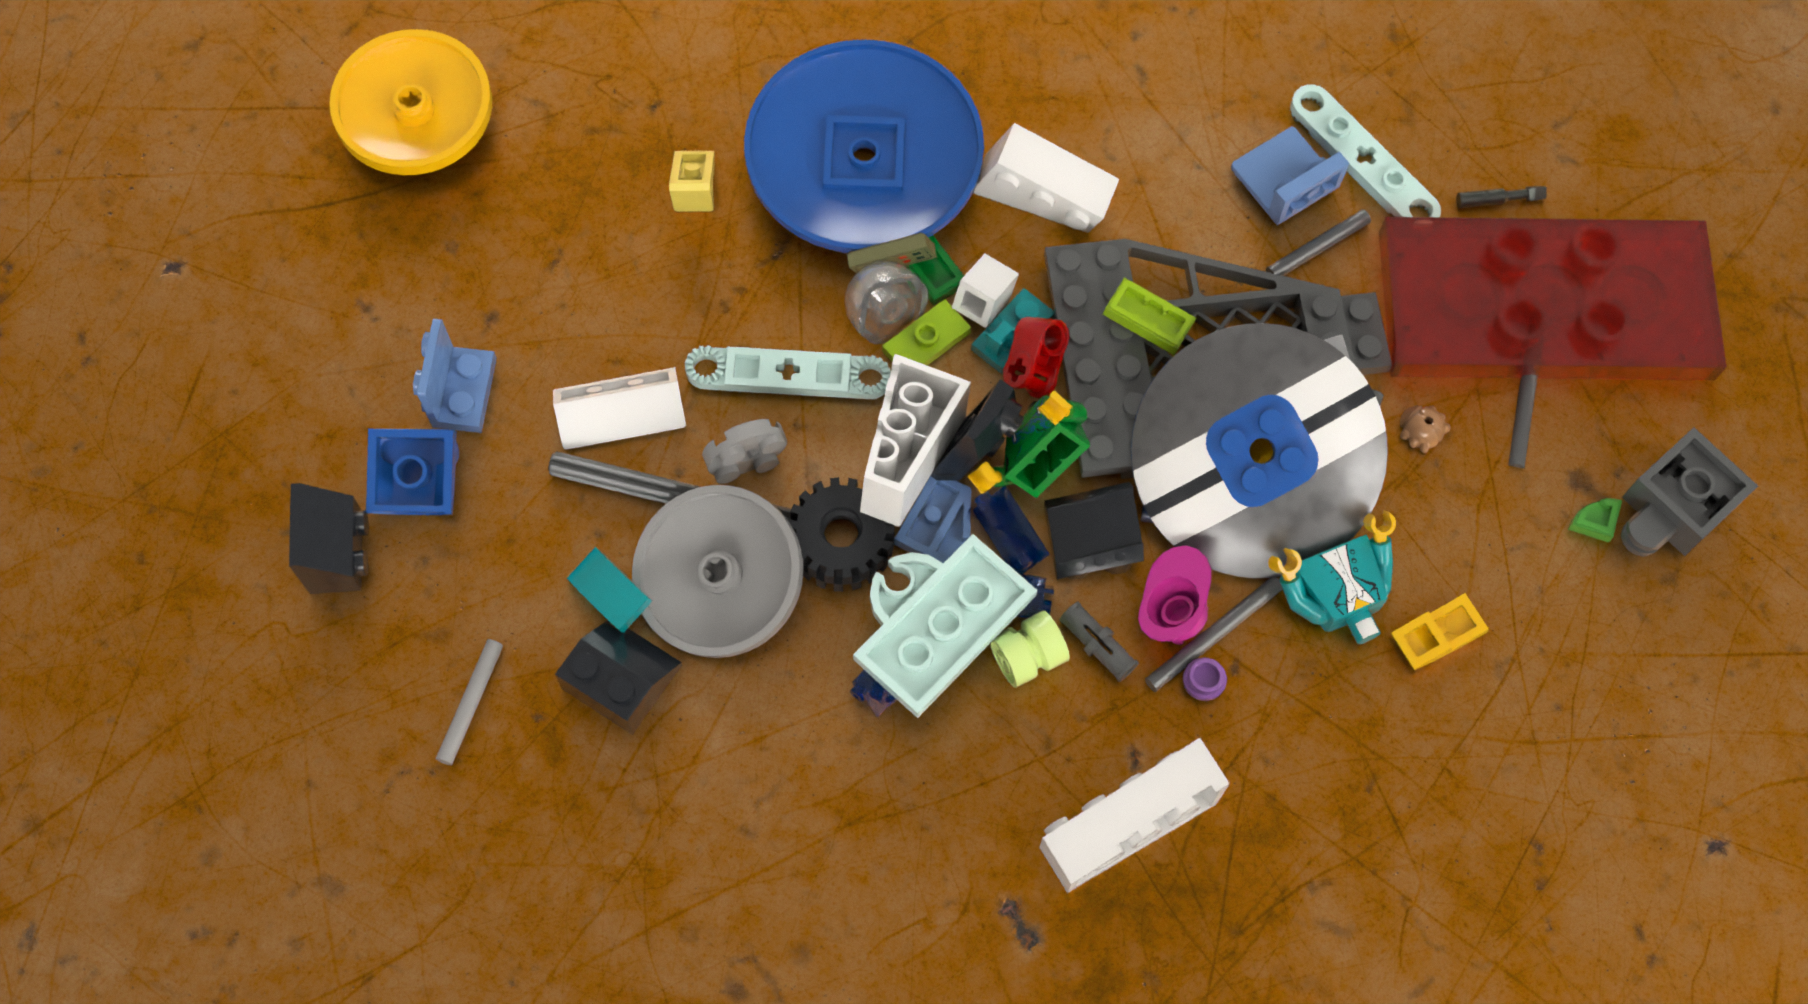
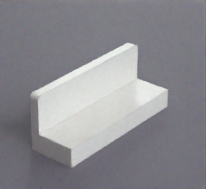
M675 367L553 390V406L562 447L566 450L675 430L686 426Z

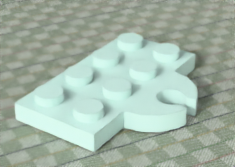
M974 534L944 563L930 555L914 552L890 558L888 560L890 569L893 572L906 575L910 580L909 586L902 591L889 589L885 583L884 576L877 571L872 580L870 603L873 616L881 627L853 654V660L917 718L1037 595V589Z

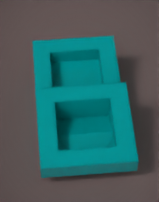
M597 547L567 577L571 584L609 622L623 633L652 602Z

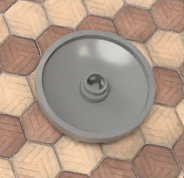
M709 485L689 490L675 497L651 518L636 546L632 565V582L652 600L650 605L642 612V615L649 626L662 639L674 647L693 655L709 658L731 657L759 647L773 637L786 623L797 604L801 592L803 557L794 529L774 505L758 494L740 487Z

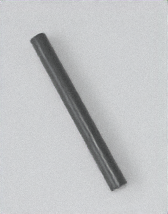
M1532 317L1528 322L1508 464L1524 469L1545 328V320L1540 317Z
M1275 576L1269 578L1147 676L1145 682L1149 688L1157 692L1183 671L1190 662L1198 659L1283 589L1280 580Z

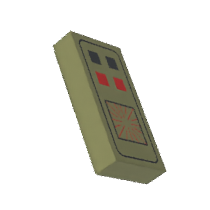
M922 232L851 251L847 254L849 268L861 278L937 258L935 244Z

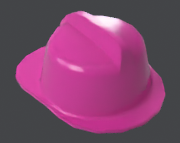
M1190 546L1173 547L1162 553L1152 564L1138 615L1141 630L1149 638L1160 642L1172 641L1174 644L1182 645L1184 640L1197 635L1207 622V598L1211 585V567L1207 557L1198 549Z

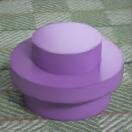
M1195 659L1188 664L1184 671L1183 685L1188 694L1197 700L1210 701L1216 699L1226 687V672L1221 664L1213 659Z

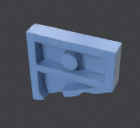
M930 476L895 536L894 545L910 553L930 555L944 563L970 537L971 488L956 480H935Z

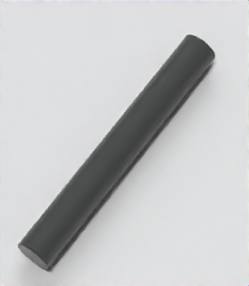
M1364 209L1358 211L1268 266L1266 272L1281 276L1288 274L1371 223L1370 215Z

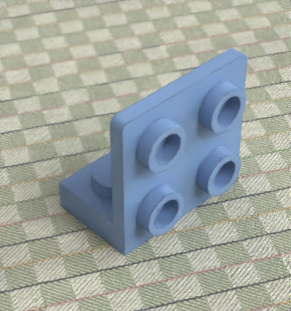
M1290 127L1233 161L1231 170L1274 223L1279 225L1339 188L1349 162L1340 151L1328 159H1325V157L1320 158L1297 129Z
M433 318L430 332H425L422 338L421 353L424 357L422 370H417L414 375V395L418 396L421 402V409L426 413L433 428L482 433L497 360L495 352L453 347L443 320Z

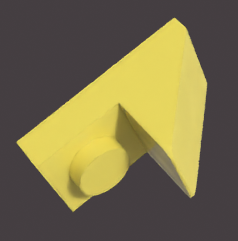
M714 151L674 152L669 191L675 211L714 210Z

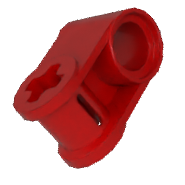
M1022 318L1015 327L1014 339L1008 360L1003 369L1004 382L1014 389H1026L1028 394L1036 399L1046 395L1050 396L1057 385L1063 355L1069 342V330L1062 320ZM1015 371L1023 373L1024 375L1018 376L1015 374ZM1041 376H1043V377L1046 378V381H1043V380L1038 379V378H1036V377H1041Z

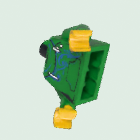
M1055 390L1050 394V397L1047 395L1042 396L1039 400L1032 402L1028 406L1027 412L1023 415L1024 420L1011 438L1006 436L1003 465L992 468L986 461L967 477L981 494H984L993 486L1003 487L1016 484L1037 498L1090 447V442L1081 426L1087 419V410L1083 404L1064 399Z

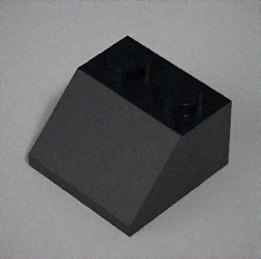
M301 483L291 484L289 567L310 594L362 591V576H367L369 569L367 552L362 550V536H367L369 532V520L366 510H361L352 495Z
M607 620L580 639L557 670L555 676L562 690L633 735L681 668L682 662L629 628L623 633Z

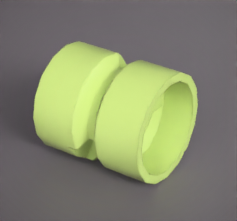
M1044 610L1023 620L1020 630L1017 631L1009 627L990 643L992 653L1007 681L1015 688L1036 678L1039 668L1050 671L1070 659L1069 650L1061 631L1052 617Z

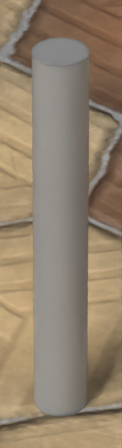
M487 639L436 756L437 761L452 766L502 651L503 645L501 643Z

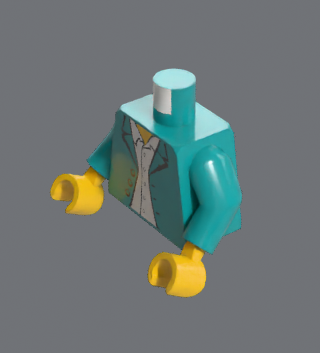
M1385 510L1382 512L1384 522L1379 528L1375 526L1376 520L1374 515L1368 513L1364 517L1363 523L1365 528L1373 533V537L1370 540L1365 534L1305 560H1301L1298 552L1284 548L1283 551L1287 557V562L1284 566L1278 557L1271 556L1268 560L1270 569L1282 574L1280 584L1289 608L1314 625H1320L1326 632H1331L1348 625L1358 645L1371 641L1381 634L1372 614L1381 610L1391 592L1393 552L1392 540L1388 535L1394 531L1396 520L1390 512Z

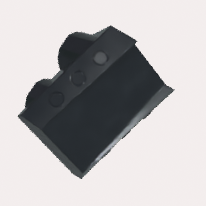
M1130 482L1044 501L1057 580L1063 578L1081 579L1091 572L1106 570L1111 574H1122L1130 570L1133 563L1144 561V543L1141 538L1133 486Z

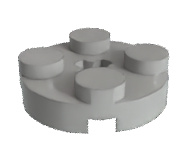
M769 419L753 420L725 431L724 434L727 440L721 442L718 446L715 445L714 440L709 442L702 452V457L709 473L715 476L717 483L725 484L734 481L740 474L754 469L758 473H763L775 468L779 464L777 456L785 449L787 438L779 422L776 421L775 427H772Z

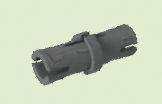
M1079 601L1070 606L1060 617V622L1085 645L1084 652L1089 657L1094 655L1119 682L1124 680L1138 666L1139 662L1136 659L1134 660L1112 637L1114 632L1109 627L1103 628L1082 607ZM1085 629H1088L1112 653V655H1110L1100 645V643L1094 637H1092Z

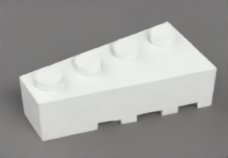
M894 353L891 373L888 378L885 397L864 475L860 512L900 527L966 417L971 386L970 381Z
M1198 738L1183 749L1169 754L1145 773H1138L1128 778L1119 786L1120 789L1105 797L1103 794L1092 799L1081 808L1083 812L1073 819L1068 820L1065 816L1050 824L1044 829L1046 836L1042 838L1039 848L1068 893L1215 806L1230 783L1202 740Z

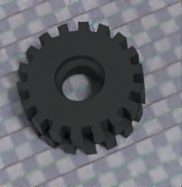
M839 477L830 478V486L824 488L822 481L813 485V493L811 495L805 490L799 496V506L794 504L790 511L791 520L788 521L794 529L801 547L803 576L808 581L814 577L816 579V586L823 589L826 588L827 583L834 584V591L843 592V585L851 584L853 591L861 588V581L867 579L870 584L876 571L881 570L884 572L888 566L889 556L892 557L895 525L860 512L863 489L858 488L857 479L848 478V485H840ZM837 519H846L853 522L858 530L855 542L847 547L831 545L824 535L825 529L830 522Z

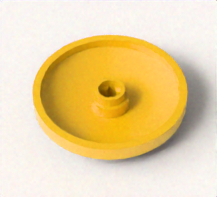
M408 29L387 33L358 48L339 69L330 93L332 121L339 138L347 150L365 165L396 175L425 174L437 171L456 162L478 143L488 126L492 111L490 84L485 69L478 57L457 39L439 32L422 29Z

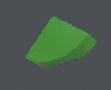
M1605 498L1588 504L1574 516L1568 530L1609 543L1614 537L1622 500Z

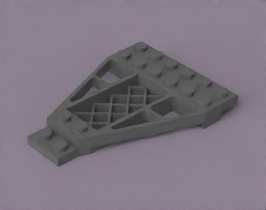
M1129 239L1045 247L1044 258L1054 318L1062 320L1069 330V342L1062 359L1068 400L1083 404L1087 410V419L1081 426L1090 442V447L1078 457L1081 478L1119 473L1121 479L1134 478L1131 465V440L1135 417L1146 390L1155 378L1152 374L1161 363L1166 364L1172 358L1166 350H1162L1152 342L1102 315L1124 277L1133 282L1129 257L1185 269L1190 298L1168 300L1167 302L1196 317L1195 322L1211 333L1226 328L1234 317L1244 324L1267 323L1275 313L1292 324V328L1308 332L1322 340L1342 334L1350 361L1363 375L1389 372L1392 367L1376 292L1341 296L1340 290L1337 288ZM1196 272L1268 290L1204 296L1199 291ZM1267 311L1265 315L1261 318V320H1258L1257 318L1249 314L1252 312ZM1227 315L1220 325L1209 318ZM1187 335L1182 345L1186 347L1196 340ZM1146 352L1156 358L1150 367L1148 366Z

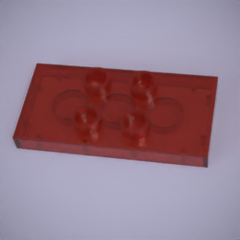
M1385 217L1379 230L1387 341L1392 361L1390 377L1521 378L1526 375H1536L1537 379L1715 381L1727 367L1706 221Z

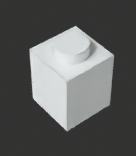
M984 254L960 280L952 308L986 328L1010 301L1019 273Z

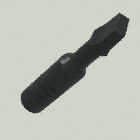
M1527 186L1522 190L1511 191L1501 188L1457 193L1456 203L1458 208L1499 205L1510 200L1526 199L1527 201H1535L1547 198V187Z

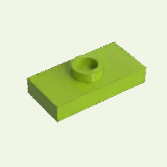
M1125 277L1102 314L1174 356L1196 320V317Z
M944 299L882 345V352L891 362L895 353L928 366L971 333V326Z

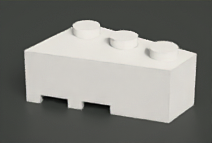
M1014 123L986 153L979 180L973 193L1088 233L1104 219L1119 179Z

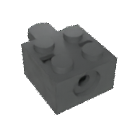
M1693 427L1640 476L1622 496L1637 511L1623 526L1621 532L1622 542L1627 550L1633 554L1645 557L1655 553L1669 541L1679 552L1686 556L1743 502L1758 485Z

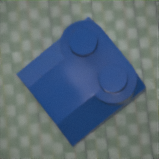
M368 428L366 513L387 515H453L455 469L459 459V447L456 442L457 431L450 429Z

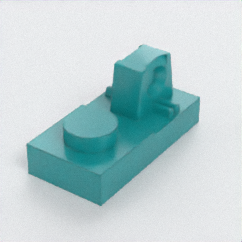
M1023 288L971 344V351L999 373L1003 374L1017 323L1024 317L1054 319V312Z

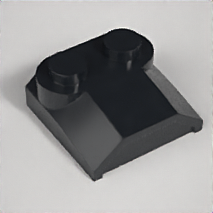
M1001 379L964 418L930 475L935 480H961L985 455L990 458L994 456L1005 440L1004 434L1009 438L1013 436L1024 420V417L1019 414L1022 405L1016 401L1014 388Z

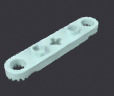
M1304 85L1297 89L1291 101L1290 111H1292L1291 115L1296 118L1295 120L1300 122L1309 131L1308 134L1331 156L1340 151L1349 162L1347 172L1389 214L1391 213L1404 226L1405 230L1409 229L1410 233L1417 232V234L1427 233L1429 230H1432L1441 215V207L1436 198L1324 88L1317 85ZM1306 98L1307 100L1312 98L1313 101L1316 99V102L1320 103L1321 109L1314 112L1308 111L1303 108L1301 101H1304ZM1359 154L1363 157L1369 154L1372 157L1370 163L1367 161L1359 163L1357 158ZM1414 205L1415 207L1420 205L1421 208L1424 206L1425 210L1428 209L1429 218L1425 220L1416 219L1411 215L1409 208H1412Z
M707 345V347L699 346L698 349H693L685 360L687 379L693 386L704 390L877 399L885 394L888 378L891 373L887 362H884L880 357L876 358L874 355L872 357L851 356V354L729 346L728 348H717ZM702 360H712L717 364L715 373H711V376L707 375V377H704V375L700 376L694 368ZM785 365H793L794 372L798 373L792 374L791 380H784L783 374L777 371H784ZM872 369L878 371L882 379L876 386L872 385L870 387V385L865 386L864 383H861L859 375L865 370Z

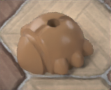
M1421 405L1413 406L1406 409L1401 415L1400 427L1403 430L1400 437L1405 440L1407 439L1411 448L1418 447L1421 452L1426 453L1430 448L1437 446L1438 442H1441L1445 433L1449 432L1451 427L1448 423H1445V415L1436 411L1435 406H1425L1424 408Z

